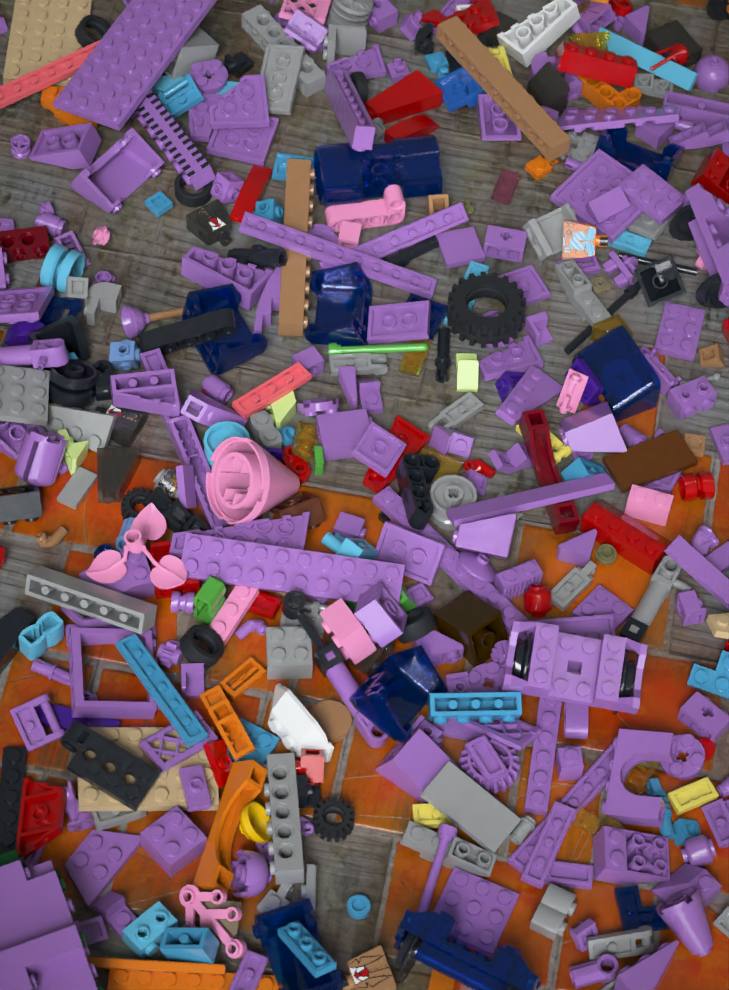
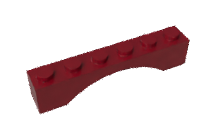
M543 408L522 412L518 425L539 488L562 483L555 463L549 425ZM573 499L546 505L555 535L576 531L580 517Z

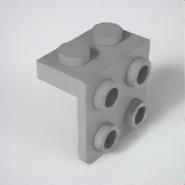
M329 25L328 35H324V47H327V49L323 48V60H326V65L334 62L335 55H357L358 51H365L367 28L363 26Z

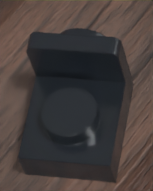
M239 52L234 57H231L229 54L224 56L225 68L229 74H232L237 79L254 67V61L242 52Z
M297 775L299 809L317 807L318 802L321 801L320 786L307 783V775Z

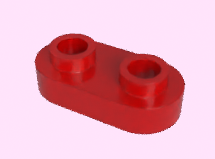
M609 0L608 4H611V8L618 16L625 17L632 13L633 4L629 0Z
M294 445L286 446L283 449V464L299 477L300 484L306 483L310 479L311 469L302 450Z

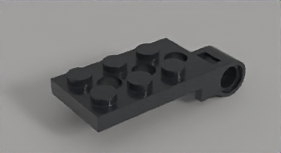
M73 721L59 740L65 749L75 753L66 770L135 812L161 776V771L78 721ZM92 751L95 753L96 758L86 760L83 757V753ZM106 763H111L116 769L113 772H106L102 766ZM126 775H131L135 778V782L128 785L123 782L122 778Z

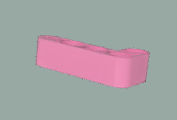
M390 185L385 188L383 199L332 205L326 208L324 213L327 225L334 232H340L342 221L361 223L362 229L399 224L404 220L406 204L401 187L399 185Z

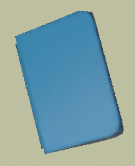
M680 818L672 824L676 833L675 838H673L676 846H683L686 839L701 835L699 824L696 820Z

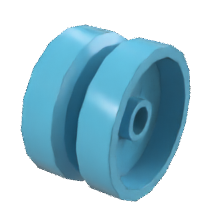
M54 244L43 262L40 284L42 286H53L54 289L57 287L58 292L65 293L67 276H83L86 263L85 254L77 250L69 252L67 247Z
M223 421L210 426L205 432L203 452L211 471L214 461H211L210 458L220 443L231 437L250 439L249 432L244 426L236 422Z

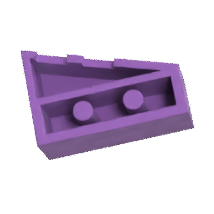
M174 368L110 375V391L113 406L179 417L180 403Z

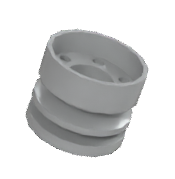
M333 0L326 24L327 26L366 27L367 19L370 17V12L373 9L372 0Z

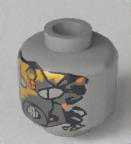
M163 469L153 480L155 483L154 488L158 486L171 500L174 497L178 500L176 471L174 469Z

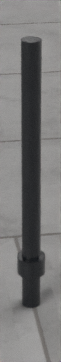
M637 281L634 285H629L624 290V294L606 309L611 316L629 299H633L638 295V291L641 289L639 282ZM589 325L564 348V352L570 355L600 326L592 328Z

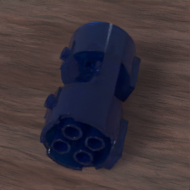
M435 135L393 138L392 143L373 144L372 150H365L363 152L352 149L349 142L314 146V178L319 204L321 206L361 203L366 198L383 197L385 188L390 185H399L404 198L442 194L443 178L439 162L440 152Z

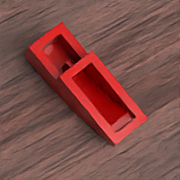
M427 115L409 117L387 128L384 132V141L398 152L407 145L410 147L414 146L437 130L439 125Z

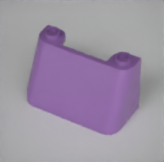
M130 128L123 138L118 140L91 166L80 172L69 186L102 210L115 214L123 207L121 203L150 177L154 179L162 172L160 167L165 162L133 128Z

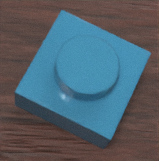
M159 191L145 200V206L158 218L173 208V202Z

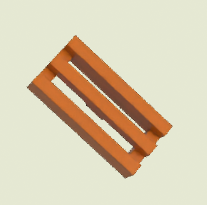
M249 657L224 678L219 685L235 701L267 674V670L254 658ZM251 665L254 666V667H252L248 672L244 673V674H243L235 683H233L230 687L228 686V684H230L234 679H236V678H237L241 673H243L247 668H249Z

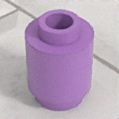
M43 212L37 216L35 226H46L48 235L57 237V235L59 236L64 233L66 221L62 220L61 217Z
M214 374L207 376L202 382L204 393L219 403L226 404L233 396L234 390L231 389V385Z

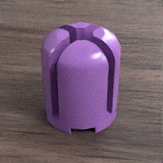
M27 427L14 467L15 474L20 480L29 482V484L41 487L50 486L57 479L69 440H64V436L49 430L47 432H36V427Z

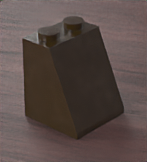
M465 591L434 613L438 631L463 644V657L473 667L483 664L491 658V649L494 648L497 642L508 640L501 611L469 591Z

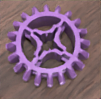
M490 738L489 742L508 769L507 775L487 784L475 763L472 762L466 749L461 751L458 765L462 772L488 793L492 791L496 796L498 790L504 793L507 787L511 788L514 781L518 779L520 759L516 756V749H510V746Z

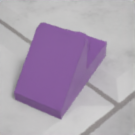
M376 377L356 379L361 409H366L368 415L383 413L380 380Z
M435 424L429 445L443 455L450 452L469 458L475 436Z
M109 891L92 904L96 912L102 916L103 920L123 940L122 930L137 919L125 905V897Z

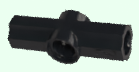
M254 244L251 248L229 249L227 253L228 258L237 259L238 263L248 265V263L257 265L256 268L261 270L263 267H282L287 263V252L284 249H267L260 244Z

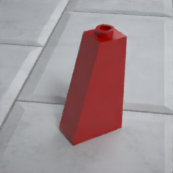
M416 70L365 102V108L371 120L381 118L383 123L387 124L440 107L442 105L443 91Z

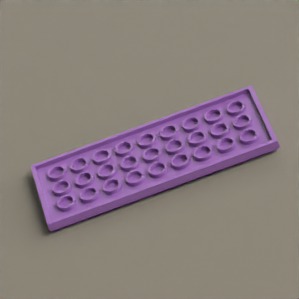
M131 0L54 100V107L120 131L217 0Z

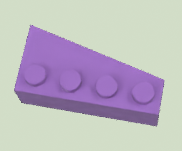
M193 246L182 257L181 275L250 311L260 300V296L268 279L273 274V270L267 268L265 271L257 269V265L251 263L244 265L238 263L237 259L231 257L221 258L218 253Z

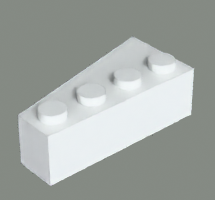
M554 0L542 7V11L536 14L532 13L527 16V20L520 24L512 25L511 29L505 33H499L497 38L500 46L503 45L505 52L527 68L537 54L549 48L581 18L577 4L572 0Z

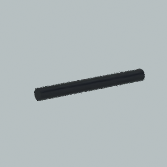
M619 252L618 257L621 260L622 257L625 255H627L628 258L636 257V259L638 260V264L648 265L650 263L658 261L656 259L646 258L623 252ZM676 264L679 273L692 276L697 275L698 268Z

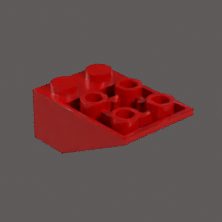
M717 148L704 158L690 184L692 186L697 183L701 184L704 190L714 195L717 199L721 198L729 205V157Z

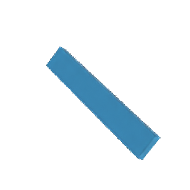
M136 633L117 641L115 647L186 746L189 748L207 739L208 733Z

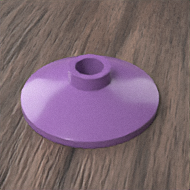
M462 551L459 554V562L471 575L485 582L494 581L496 571L489 563L487 556L470 551Z

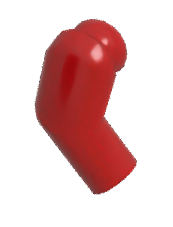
M481 459L467 460L464 463L465 471L472 469L490 479L496 474V470Z

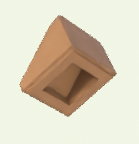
M718 343L698 349L701 367H725L723 350Z

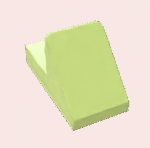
M456 353L457 392H477L479 369L477 354Z
M61 429L57 431V434L64 436V440H69L63 459L72 475L87 457L89 441L74 443L73 437L69 436L67 430Z

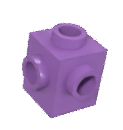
M232 171L217 172L211 194L222 204L236 202L244 181Z

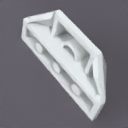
M280 683L276 684L268 718V725L271 731L278 735L285 748L294 753L295 756L301 757V748L324 750V762H329L334 747L331 742H328L326 734L318 722L290 689L282 686Z

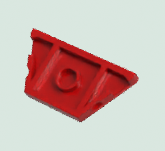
M23 778L15 847L18 857L23 856L24 859L62 834L66 791L63 788Z

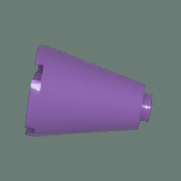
M697 887L695 890L693 888L682 890L670 896L668 904L665 905L664 902H661L656 907L658 915L692 955L702 957L712 951L711 947L714 943L701 893Z

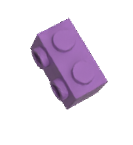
M701 376L669 389L666 403L677 419L681 420L685 417L690 418L700 411L711 409L715 404L717 392L707 378Z

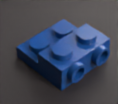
M463 67L435 81L437 87L443 91V100L450 113L465 105H468L469 108L477 105L478 94H487Z

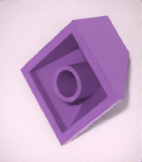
M685 863L670 875V881H662L651 892L666 905L670 901V896L688 888L695 890L697 887L701 893L704 908H706L718 898L722 886L706 869Z

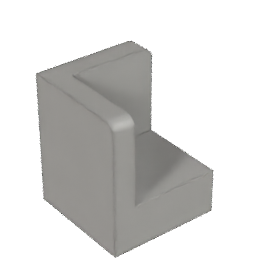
M67 276L65 293H62L60 298L87 299L89 278Z

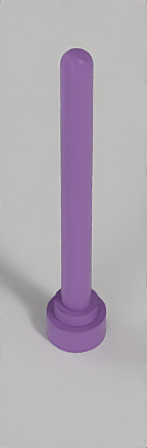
M447 824L439 825L437 834L440 841L413 926L415 924L421 926L424 924L448 844L452 842V839H455L458 831L453 826Z

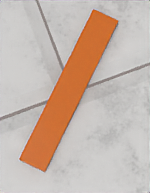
M86 957L88 964L93 963L95 969L100 970L121 969L225 975L226 972L224 964Z

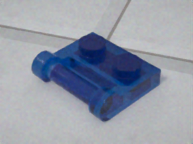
M53 296L41 319L38 321L43 323L44 326L62 319L65 309L70 310L67 316L73 315L76 318L78 311L82 309L83 303L78 299L69 300Z

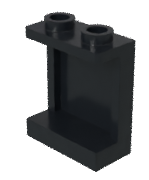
M73 315L27 334L29 340L27 345H31L33 340L61 338L64 340L69 353L74 352L82 361L90 358L81 323Z

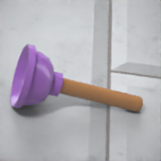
M124 306L121 311L122 326L126 336L132 339L144 330L145 325H149L150 322L187 315L189 309L188 307H181L148 314L146 312L143 313L138 308Z

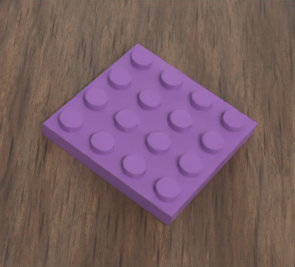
M600 149L550 195V201L559 207L568 203L574 209L576 219L580 222L597 225V234L608 235V242L611 244L644 213L629 201L630 207L599 225L589 215L587 206L591 200L617 187L619 183L633 173Z

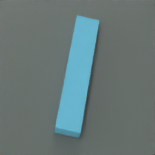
M600 27L594 40L597 47L605 51H612L619 56H631L637 60L638 67L688 91L692 90L699 73L672 60L651 71L650 67L666 57L604 27Z

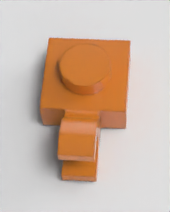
M539 155L525 164V170L535 180L539 181L552 172V166L556 165L559 160L556 158L549 162L546 157L543 158Z

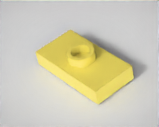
M708 776L667 794V798L677 815L716 800L719 796Z

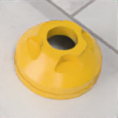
M257 802L247 804L242 809L239 828L241 833L247 839L259 844L272 840V835L267 836V822L271 821V817L266 816V809Z

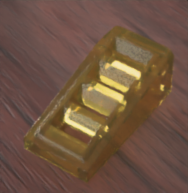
M645 761L651 765L650 769L641 763L635 765L627 774L625 783L628 780L636 785L637 789L634 790L626 784L625 789L632 794L639 795L648 780L653 777L661 762ZM638 767L645 771L647 774L644 776L635 769ZM634 774L635 776L639 777L640 779H642L641 783L630 776Z

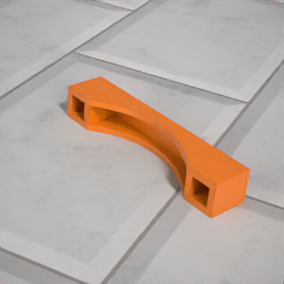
M253 759L233 762L192 884L197 886L201 892H213L214 890L221 889L228 895L234 877L231 864V848L240 822L241 812L261 792L268 770Z

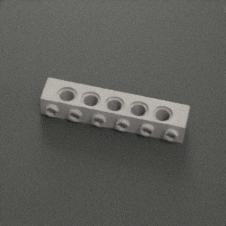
M261 4L242 13L241 27L264 52L266 51L267 44L300 46L286 36V32L281 24L276 22L270 12L265 10ZM305 53L297 88L307 98L324 89L326 74L323 69H320L315 64L313 58Z
M267 754V764H263V767L268 770L266 775L268 783H264V795L269 797L270 801L265 802L266 816H271V821L267 822V836L272 835V841H268L269 855L274 856V861H270V875H275L276 885L304 883L295 754Z

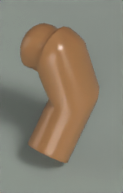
M59 526L52 535L47 536L45 533H38L35 540L41 548L56 547L68 532L64 527Z

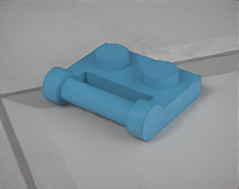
M190 73L186 74L184 79L164 92L160 91L157 93L162 105L173 119H176L205 100Z

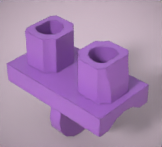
M614 250L608 253L610 259L603 263L602 266L607 275H611L615 271L619 272L618 275L612 278L617 288L621 289L626 285H634L635 282L630 271L635 273L634 270L637 269L638 260L636 257L628 258L625 255L622 257L624 261L622 262Z

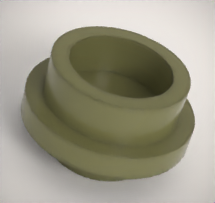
M603 544L597 548L595 557L599 563L610 565L616 561L617 552L612 545Z

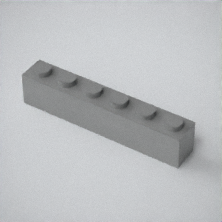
M39 566L27 574L26 595L75 610L78 613L98 618L101 621L141 635L155 625L157 605L43 566Z

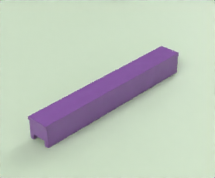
M666 90L661 109H664L666 106L680 108V118L694 122L695 125L704 122L706 127H709L723 120L726 121L727 126L729 125V103Z

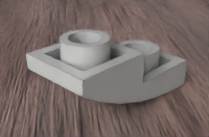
M654 74L635 75L634 87L640 89L642 94L665 98L666 90L673 92V83L665 79H654Z

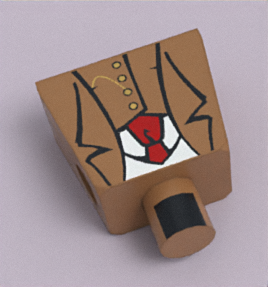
M381 945L349 960L346 963L347 976L336 979L338 990H396V983Z

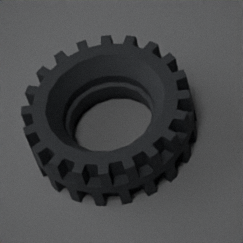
M485 271L481 272L480 276H475L474 273H471L467 280L463 277L460 278L459 285L454 283L452 292L448 294L447 324L452 326L451 332L454 335L459 333V340L462 342L467 339L469 340V345L474 346L475 343H479L481 348H486V344H492L493 348H496L499 342H503L504 345L508 344L509 337L517 338L518 331L521 332L523 329L526 310V297H523L524 291L522 289L517 290L518 283L515 281L509 283V277L504 275L503 278H499L495 272L492 273V276L486 275ZM477 298L496 299L505 306V311L494 317L478 316L470 311L468 303Z

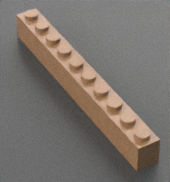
M455 16L437 25L436 38L549 162L569 152L571 140L569 135L546 113V110L535 101L534 97L529 95L522 84L516 81L511 72L503 67L499 59L491 54L487 46H484L478 40V37L467 28L464 22Z
M287 159L284 225L312 235V233L308 232V228H312V216L308 215L309 212H313V200H309V196H313L314 184H310V180H314L315 168H311V160ZM282 247L287 252V263L281 267L278 335L303 337V328L307 329L308 316H304V311L308 312L309 299H305V295H309V282H305V278H310V266L306 265V261H310L311 257Z

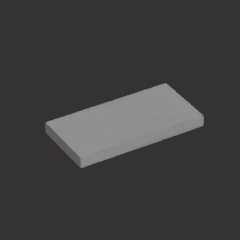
M267 44L260 75H264L269 114L291 115L305 54L304 46Z
M450 761L420 795L491 853L496 852L522 820Z

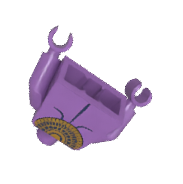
M583 1L577 6L581 18L570 28L580 43H584V47L592 46L596 48L595 42L587 38H593L598 33L600 27L605 28L613 21V29L620 31L624 25L625 18L616 16V13L611 8V4Z

